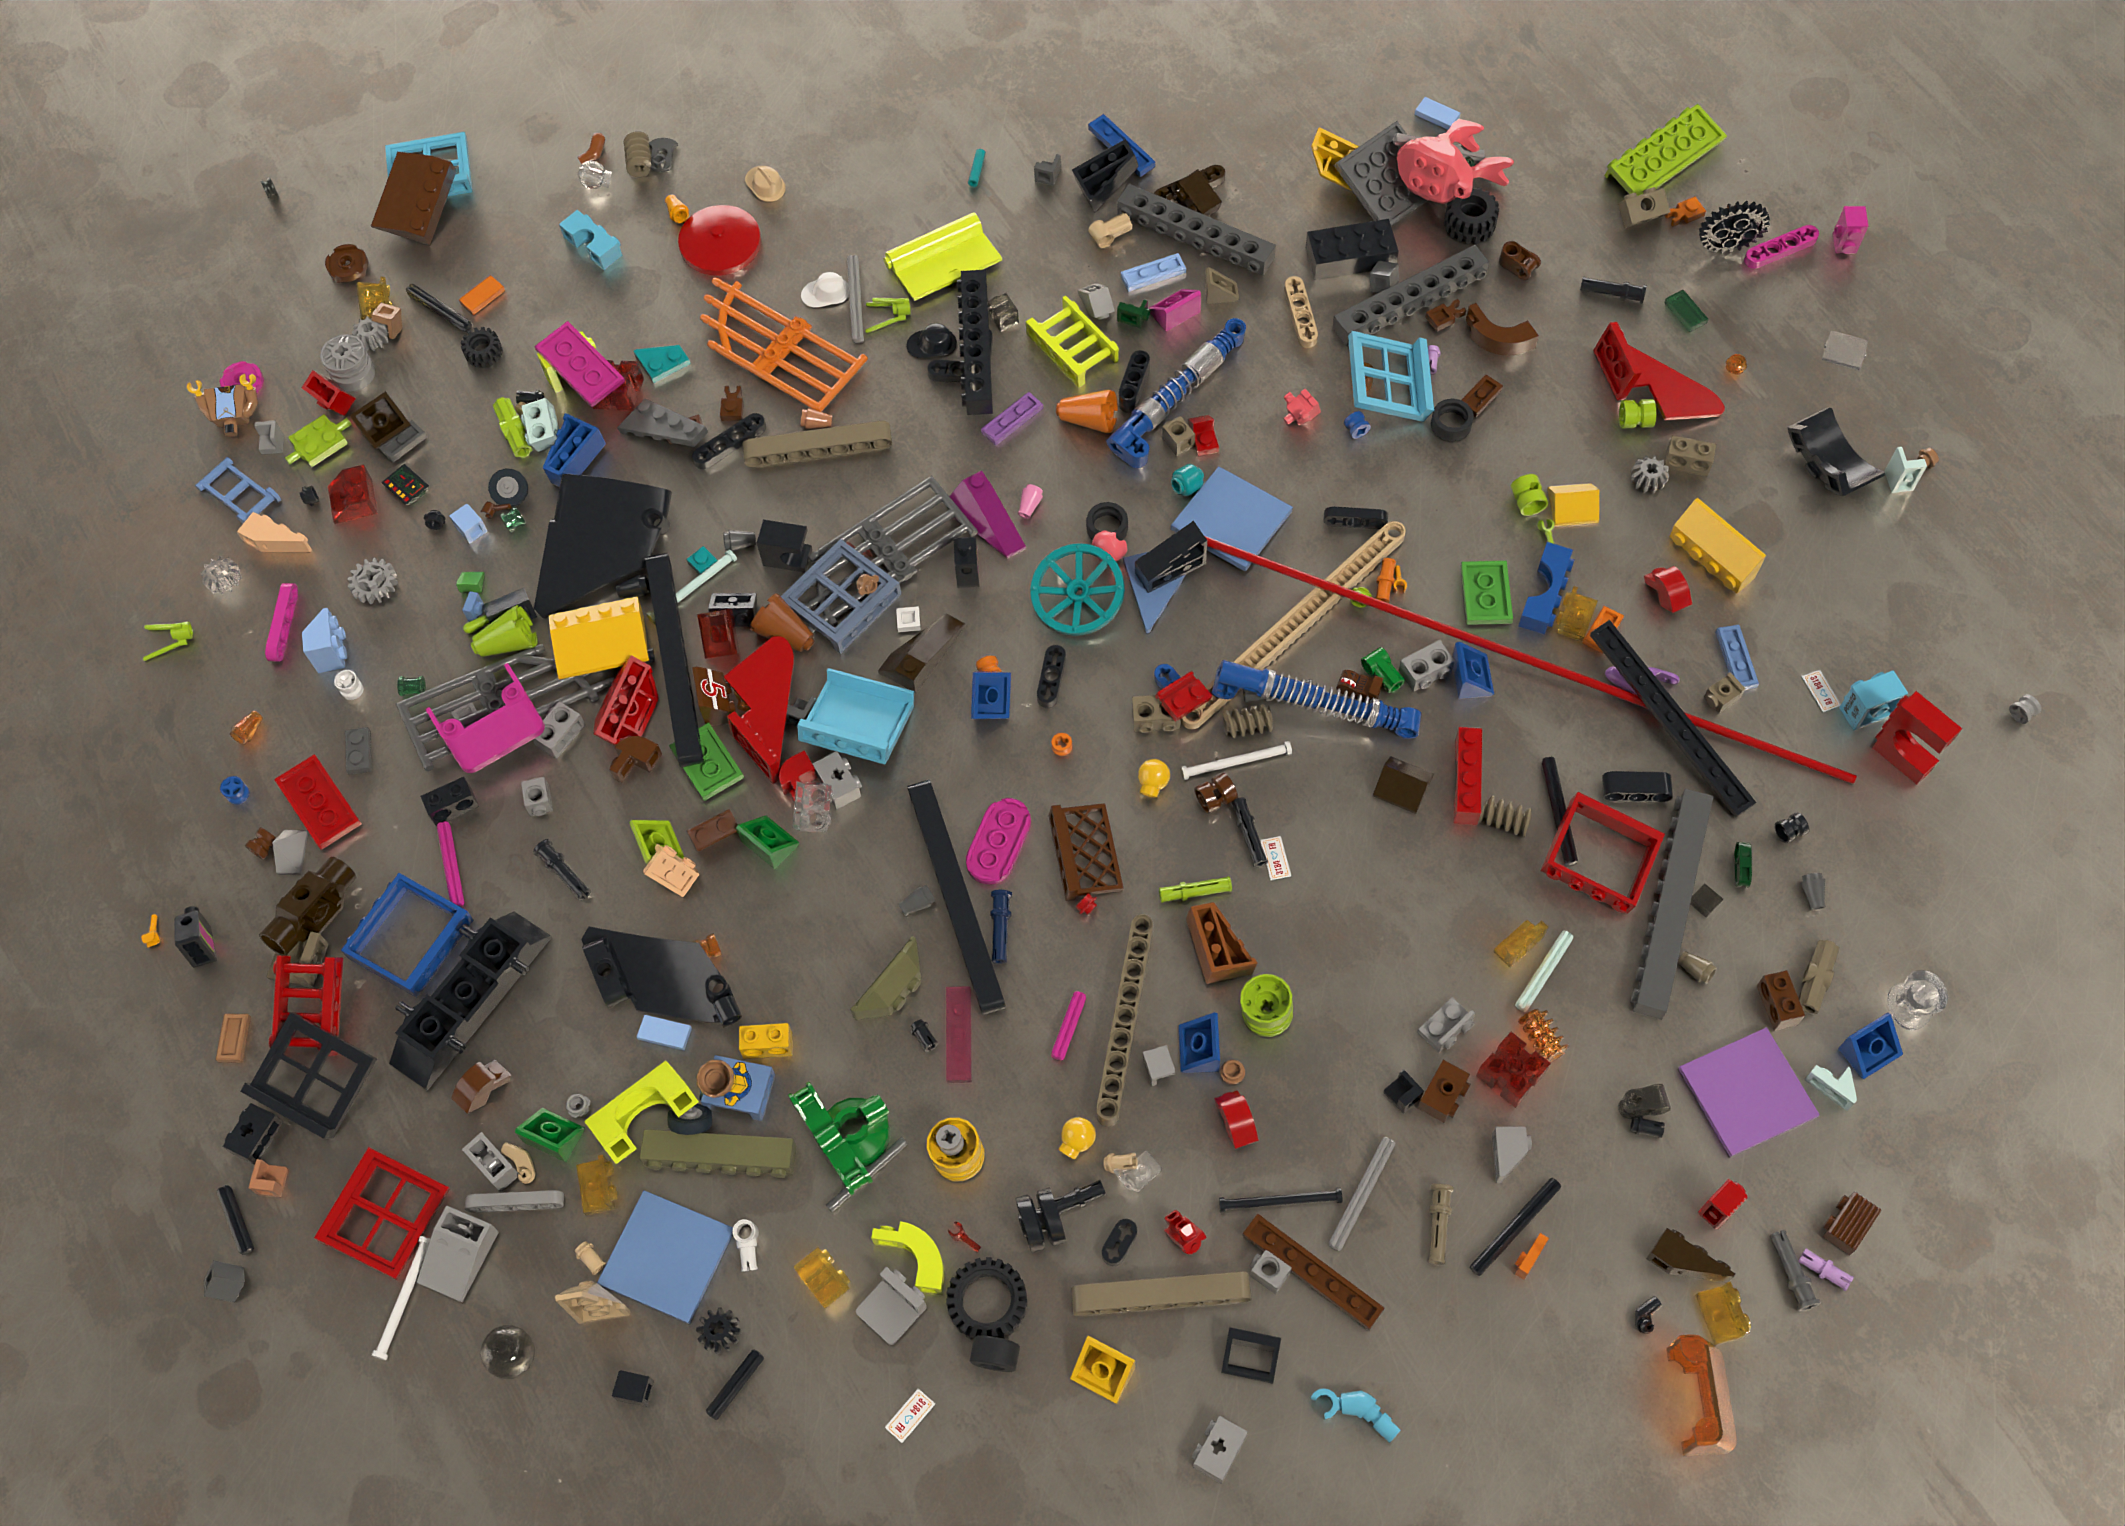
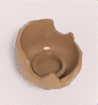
M709 1060L699 1069L696 1076L697 1087L704 1095L712 1098H719L731 1091L735 1082L731 1066L722 1060Z

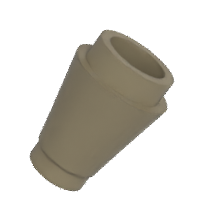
M1687 951L1683 952L1678 960V964L1682 965L1699 983L1704 982L1707 984L1717 970L1713 962Z

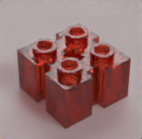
M607 360L623 376L625 382L592 408L609 410L612 406H616L617 410L634 411L638 399L636 392L641 390L644 381L638 362L621 361L620 365L614 364L613 360Z
M1511 1031L1499 1044L1495 1054L1492 1052L1480 1066L1476 1077L1491 1089L1495 1085L1501 1088L1500 1096L1516 1108L1528 1095L1531 1087L1535 1086L1546 1074L1551 1063L1537 1051H1534L1532 1054L1528 1053L1525 1050L1527 1043Z

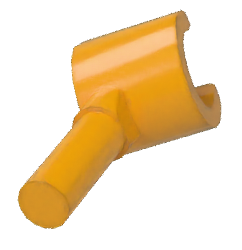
M1396 565V578L1392 590L1396 593V586L1400 585L1403 587V593H1405L1407 582L1401 578L1400 566Z
M156 914L151 915L150 932L141 935L142 942L146 943L147 948L160 943L156 928L158 918Z

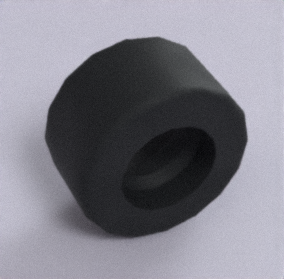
M976 1336L973 1340L970 1362L984 1369L1014 1372L1017 1367L1020 1346L1013 1341L998 1337Z

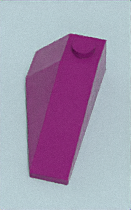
M981 470L963 479L949 497L978 530L977 534L1006 558L1025 550L1026 545L983 471Z

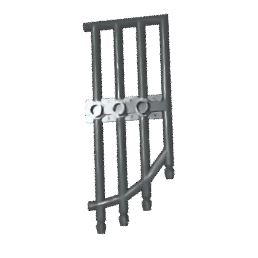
M931 475L829 541L817 551L812 552L808 557L811 562L816 561L840 539L846 542L859 533L865 542L854 549L863 554L871 548L877 556L871 562L877 566L884 564L889 570L887 574L896 579L900 584L910 579L917 572L914 566L951 543L954 538H958L966 532L973 537L978 533V530ZM931 487L936 493V496L885 529L878 523V520L927 488ZM941 502L949 509L897 544L890 537V535ZM953 517H956L961 523V526L909 560L902 552ZM842 556L823 575L829 576L850 561ZM853 573L836 584L840 587ZM818 581L811 585L817 584V596L807 604H804L809 609H814L821 605L833 594L830 590H826V587ZM857 593L852 597L861 602L869 595L864 594L862 596ZM845 602L832 610L828 606L823 611L824 615L821 618L835 628L838 625L835 618L852 607ZM810 625L807 626V627L811 630L812 633H814L815 631H817V630L814 629L812 626H810Z
M543 644L519 652L396 703L425 771L433 770L432 761L452 753L447 746L427 753L424 743L439 738L441 735L437 729L419 735L416 726L431 720L427 712L411 717L408 708L472 682L475 692L432 709L435 716L438 717L480 699L484 709L458 719L463 727L468 726L506 705L502 699L501 690L514 681L509 677L497 682L493 674L504 669L506 663L510 666L519 662L537 665L516 674L519 682L552 669L557 670L555 659L534 656L545 651ZM590 673L560 680L557 678L530 689L526 693L532 699L573 681L582 688L536 708L539 715L542 716L547 714L550 708L555 707L559 701L564 705H568L587 696L591 702L597 701L599 699L597 692L604 690L606 687L609 688L615 678L610 677L593 685H590L584 679Z

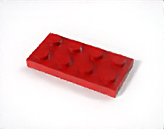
M315 754L274 779L321 850L362 825Z

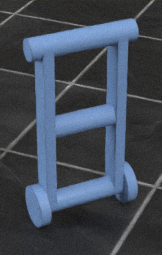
M226 457L195 485L199 491L202 492L205 489L238 514L236 517L242 524L253 512L259 514L273 501L277 503L281 501L280 496L272 488L268 487L264 490L232 466L234 462L229 457ZM228 469L241 481L223 496L212 488L210 484ZM250 486L264 498L245 513L233 504L232 501Z

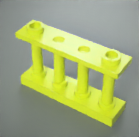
M1065 295L1062 297L1063 310L1043 323H1038L1033 317L1026 321V334L1080 388L1085 384L1086 370L1107 356L1114 363L1119 361V348L1114 341H1110L1079 309L1075 301H1071ZM1068 316L1075 322V324L1055 337L1050 336L1046 332V330ZM1081 329L1088 335L1087 338L1069 350H1064L1059 345ZM1093 343L1101 349V351L1083 363H1077L1072 358Z

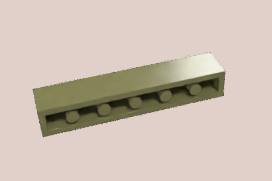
M644 1129L639 1159L646 1168L652 1170H660L661 1167H671L674 1171H686V1168H691L701 1173L721 1170L723 1174L733 1175L738 1171L746 1172L745 1174L750 1176H760L761 1173H769L773 1177L784 1178L786 1175H793L796 1144L794 1139L712 1133L682 1135L672 1131Z

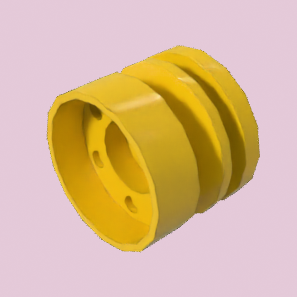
M959 1117L947 1118L938 1122L931 1129L927 1137V1151L936 1170L944 1178L951 1181H965L974 1177L981 1170L985 1161V1150L975 1127L971 1123ZM944 1125H954L961 1132L964 1146L959 1152L960 1156L958 1157L944 1154L936 1142V1134Z

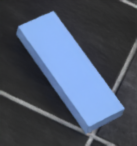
M1179 253L1122 271L1121 278L1128 292L1184 274L1186 273V267Z

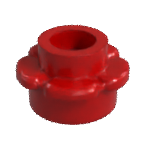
M1088 893L1076 905V908L1080 911L1079 914L1084 912L1088 915L1097 906L1094 902L1097 898H1093Z

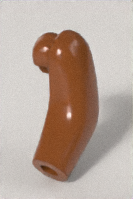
M594 133L591 138L590 148L577 157L582 166L592 163L601 157L605 144V137L602 133Z

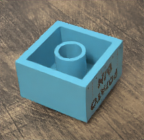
M1894 670L1887 673L1880 672L1870 680L1865 682L1859 680L1852 684L1850 691L1844 697V701L1839 708L1854 731L1889 717L1897 707L1896 704L1905 695H1908V692Z

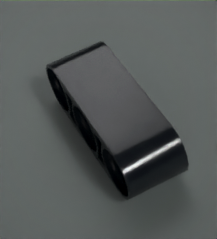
M1138 350L1132 353L1119 388V408L1124 412H1132L1138 406L1150 372V356L1146 351Z
M1610 771L1602 775L1603 795L1607 801L1667 802L1673 799L1671 775L1667 772Z

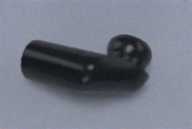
M1655 1296L1651 1297L1635 1311V1325L1641 1333L1649 1334L1654 1330L1652 1314L1662 1307L1661 1302Z

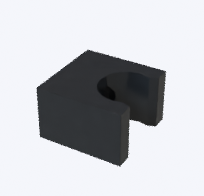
M763 519L756 542L763 566L806 573L810 560L808 556L812 553V546L804 544L808 531L807 526Z

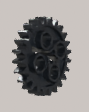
M1737 201L1735 206H1731L1729 203L1725 209L1719 207V212L1712 211V217H1705L1706 222L1701 223L1699 236L1703 247H1707L1708 251L1713 249L1714 253L1721 249V253H1724L1726 250L1732 253L1735 248L1740 251L1742 246L1750 247V242L1757 243L1756 238H1763V233L1768 232L1767 227L1770 226L1769 214L1766 207L1763 208L1762 204L1756 205L1755 202L1748 204V201H1745L1740 205L1739 201Z

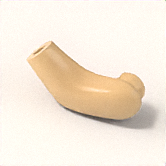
M505 1142L501 1149V1154L510 1158L515 1163L519 1173L517 1177L522 1183H531L535 1179L536 1173L529 1152L526 1149Z

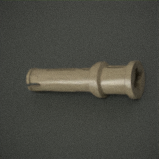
M1432 1184L1433 1198L1429 1211L1433 1216L1428 1262L1444 1265L1448 1217L1452 1214L1450 1200L1454 1187L1446 1184Z

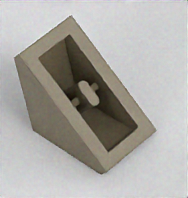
M1210 267L1205 269L1207 304L1237 302L1239 300L1237 282Z

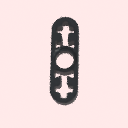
M1332 506L1324 510L1323 521L1326 525L1334 527L1381 529L1388 523V512L1381 509Z
M1052 645L1045 652L1037 689V701L1044 708L1053 707L1058 700L1066 663V652L1060 645ZM1058 653L1059 657H1057L1056 665H1052V656ZM1048 672H1055L1058 677L1050 681L1045 678V675ZM1048 687L1050 688L1051 696L1048 699H1044Z

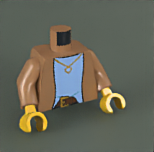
M243 374L239 378L240 385L204 389V393L201 392V381H195L198 389H193L190 382L187 384L188 391L195 393L194 398L200 411L210 422H213L218 427H224V435L228 437L238 435L237 426L248 424L250 417L258 406L256 388L253 387V384L256 382V376L253 374L249 375L250 382L246 380V375Z

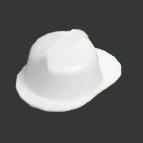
M826 272L803 288L801 299L804 304L813 308L842 303L849 297V284L843 280L842 276L834 272Z

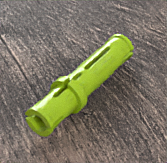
M1230 876L1187 884L1180 882L1179 885L1160 887L1161 903L1179 899L1188 901V898L1231 892Z

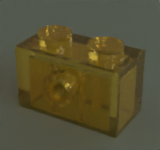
M818 1247L793 1268L822 1307L827 1309L850 1290L847 1284L851 1281L842 1270L839 1272L835 1270L832 1266L835 1260L826 1249L821 1251Z

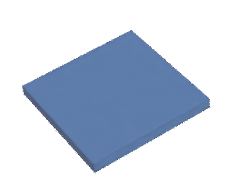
M1218 466L1171 524L1170 530L1178 532L1194 520L1204 536L1259 555L1291 514L1293 507ZM1207 546L1209 552L1243 571H1246L1252 564Z
M643 1190L597 1283L601 1287L690 1324L733 1236V1227Z

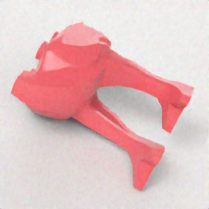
M1461 119L1455 121L1446 133L1440 134L1437 137H1421L1411 140L1402 146L1397 153L1399 175L1408 190L1425 200L1443 205L1454 200L1456 197L1462 199L1470 197L1473 179L1478 177L1490 180L1501 186L1508 185L1509 180L1505 176L1503 169L1511 167L1514 164V160L1507 157H1489L1470 167L1460 150L1452 143L1456 141L1467 150L1477 152L1480 146L1475 142L1473 134L1484 130V127L1478 123Z

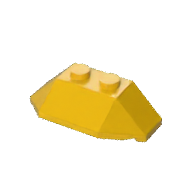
M1319 127L1311 145L1319 175L1352 191L1334 165L1360 146Z

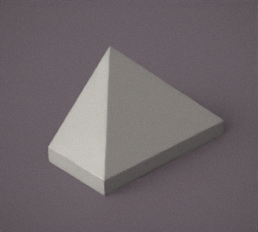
M284 830L272 842L276 873L278 875H301L308 830Z

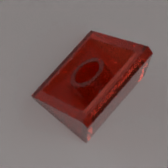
M732 609L697 614L705 659L740 653Z

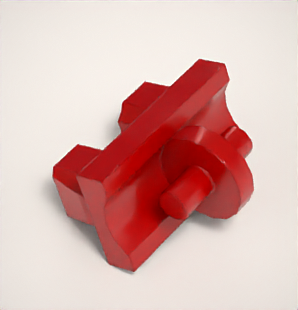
M1174 1210L1164 1218L1169 1226L1164 1232L1184 1253L1193 1254L1199 1250L1201 1240L1207 1238L1199 1227L1187 1217H1182L1181 1213L1177 1210Z

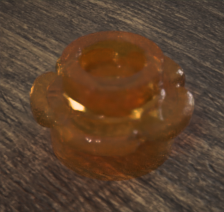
M1734 354L1726 360V369L1732 374H1742L1743 370L1745 371L1747 368L1746 359L1740 354Z

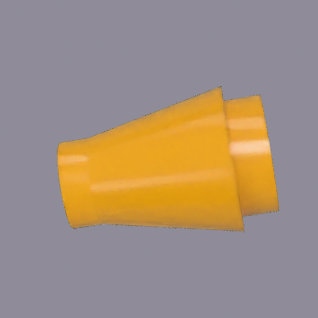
M668 195L665 198V203L670 219L676 223L685 222L689 217L688 207L679 201L675 195Z

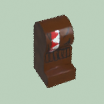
M1343 670L1336 690L1340 688L1341 694H1344L1347 690L1348 697H1351V694L1354 692V699L1356 700L1361 694L1362 702L1368 696L1370 702L1372 698L1378 699L1384 678L1378 676L1371 678L1362 674L1359 675L1352 670Z

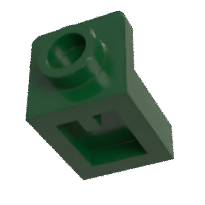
M1144 299L1140 308L1132 304L1120 302L1117 307V321L1141 328L1143 322L1148 321L1151 310L1148 309V300Z

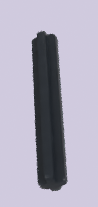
M410 284L406 288V292L410 297L462 331L467 332L472 327L470 320L418 286Z

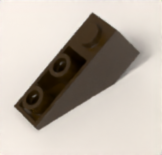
M1666 1228L1646 1258L1666 1273L1728 1283L1736 1274L1731 1271V1267L1721 1260L1716 1261L1708 1255V1252L1703 1247L1692 1245L1685 1240V1236L1674 1229Z

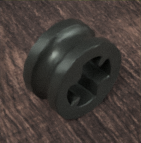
M268 178L266 182L260 181L268 198H271L272 194L278 195L271 178Z

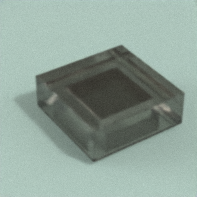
M1704 883L1692 896L1690 905L1707 918L1724 899Z

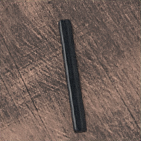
M1551 756L1543 758L1542 767L1558 830L1566 812V804L1556 761ZM1570 825L1561 844V851L1566 866L1576 865L1578 862Z
M1550 1178L1471 1264L1470 1269L1476 1275L1481 1276L1560 1190L1561 1184L1556 1179Z

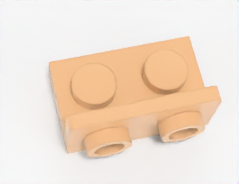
M657 844L654 847L656 853L644 868L643 873L684 897L700 875L695 868L696 864L687 857L683 859L676 855L677 852L667 845L662 847Z

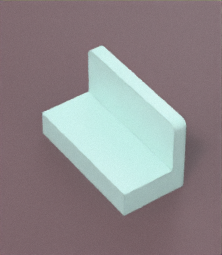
M1897 447L1885 469L1891 493L1913 491L1927 467L1925 459L1907 461L1903 448Z

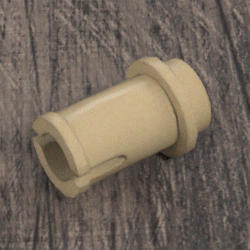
M1111 1153L1104 1158V1168L1112 1174L1118 1170H1134L1138 1166V1160L1135 1157V1153L1125 1155Z
M585 1241L575 1249L576 1258L581 1259L592 1274L596 1275L605 1268L606 1263L594 1251V1245Z

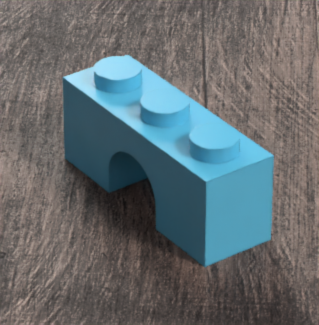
M576 210L559 224L563 237L576 248L583 243L591 242L586 246L590 259L603 270L622 256L619 240L615 236L611 237L601 225L597 226L593 223L587 214L583 215L580 211Z

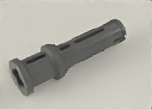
M1781 1230L1780 1234L1778 1231L1771 1234L1770 1238L1790 1281L1788 1282V1288L1793 1291L1797 1300L1798 1311L1802 1312L1819 1306L1821 1302L1819 1299H1816L1810 1286L1812 1281L1808 1276L1804 1275L1786 1230Z

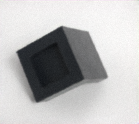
M1404 1069L1399 1072L1398 1078L1384 1089V1094L1403 1114L1418 1102L1424 1093V1090Z
M620 1370L612 1397L616 1401L647 1407L654 1380L649 1376Z

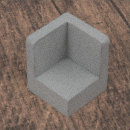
M276 420L255 422L254 427L260 435L259 451L261 455L283 453L284 434Z
M1167 1045L1143 1052V1062L1151 1086L1157 1085V1079L1175 1074Z

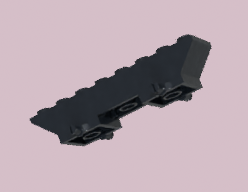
M515 911L496 920L490 917L484 926L477 931H474L466 924L463 925L464 929L460 928L459 933L469 939L468 944L459 955L461 960L431 996L427 994L413 1008L406 1005L403 1001L396 1005L395 1009L405 1015V1019L395 1032L398 1037L389 1064L426 1091L429 1090L458 1053H463L462 1049H466L465 1044L519 977L527 974L525 971H529L531 962L552 938L550 934Z

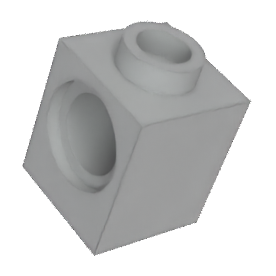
M545 777L521 782L524 805L530 816H542L547 812L553 811L550 787ZM542 796L539 800L533 801L536 797Z
M1265 1250L1262 1256L1257 1254L1250 1264L1252 1268L1250 1277L1276 1294L1290 1275L1292 1268ZM1270 1265L1275 1269L1276 1273L1272 1276H1267L1262 1272V1267Z

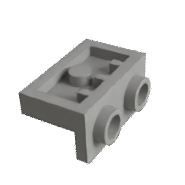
M1452 997L1418 1029L1417 1033L1438 1053L1444 1047L1448 1050L1457 1041L1456 1036L1461 1031L1465 1034L1474 1025L1473 1018L1475 1012L1473 1010L1467 1012Z

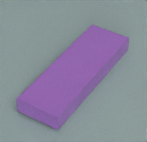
M1028 392L982 427L981 433L996 446L1043 409V404Z

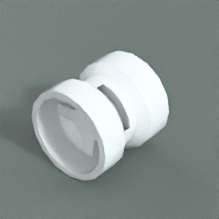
M343 670L335 676L334 684L345 699L355 700L362 695L363 685L353 671Z

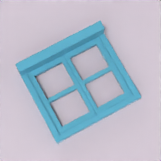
M465 132L385 145L388 176L397 151L406 153L423 151V155H431V149L456 145L458 159L451 160L453 166H459V174H455L448 196L473 192Z
M1351 331L1348 335L1354 407L1424 422L1434 411L1427 339L1419 337L1412 345ZM1362 346L1381 350L1383 370L1364 366ZM1387 352L1406 356L1408 376L1389 372ZM1365 376L1384 380L1386 401L1367 397ZM1390 381L1409 385L1411 406L1392 402Z

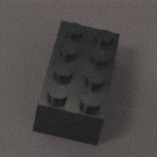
M1389 219L1307 231L1305 248L1314 280L1370 272L1378 261L1397 263L1399 251Z

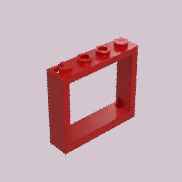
M1577 792L1569 802L1540 871L1545 873L1550 879L1560 880L1568 884L1571 889L1590 895L1595 901L1604 902L1611 905L1614 910L1628 914L1637 905L1665 834ZM1575 812L1647 846L1627 897L1554 862Z

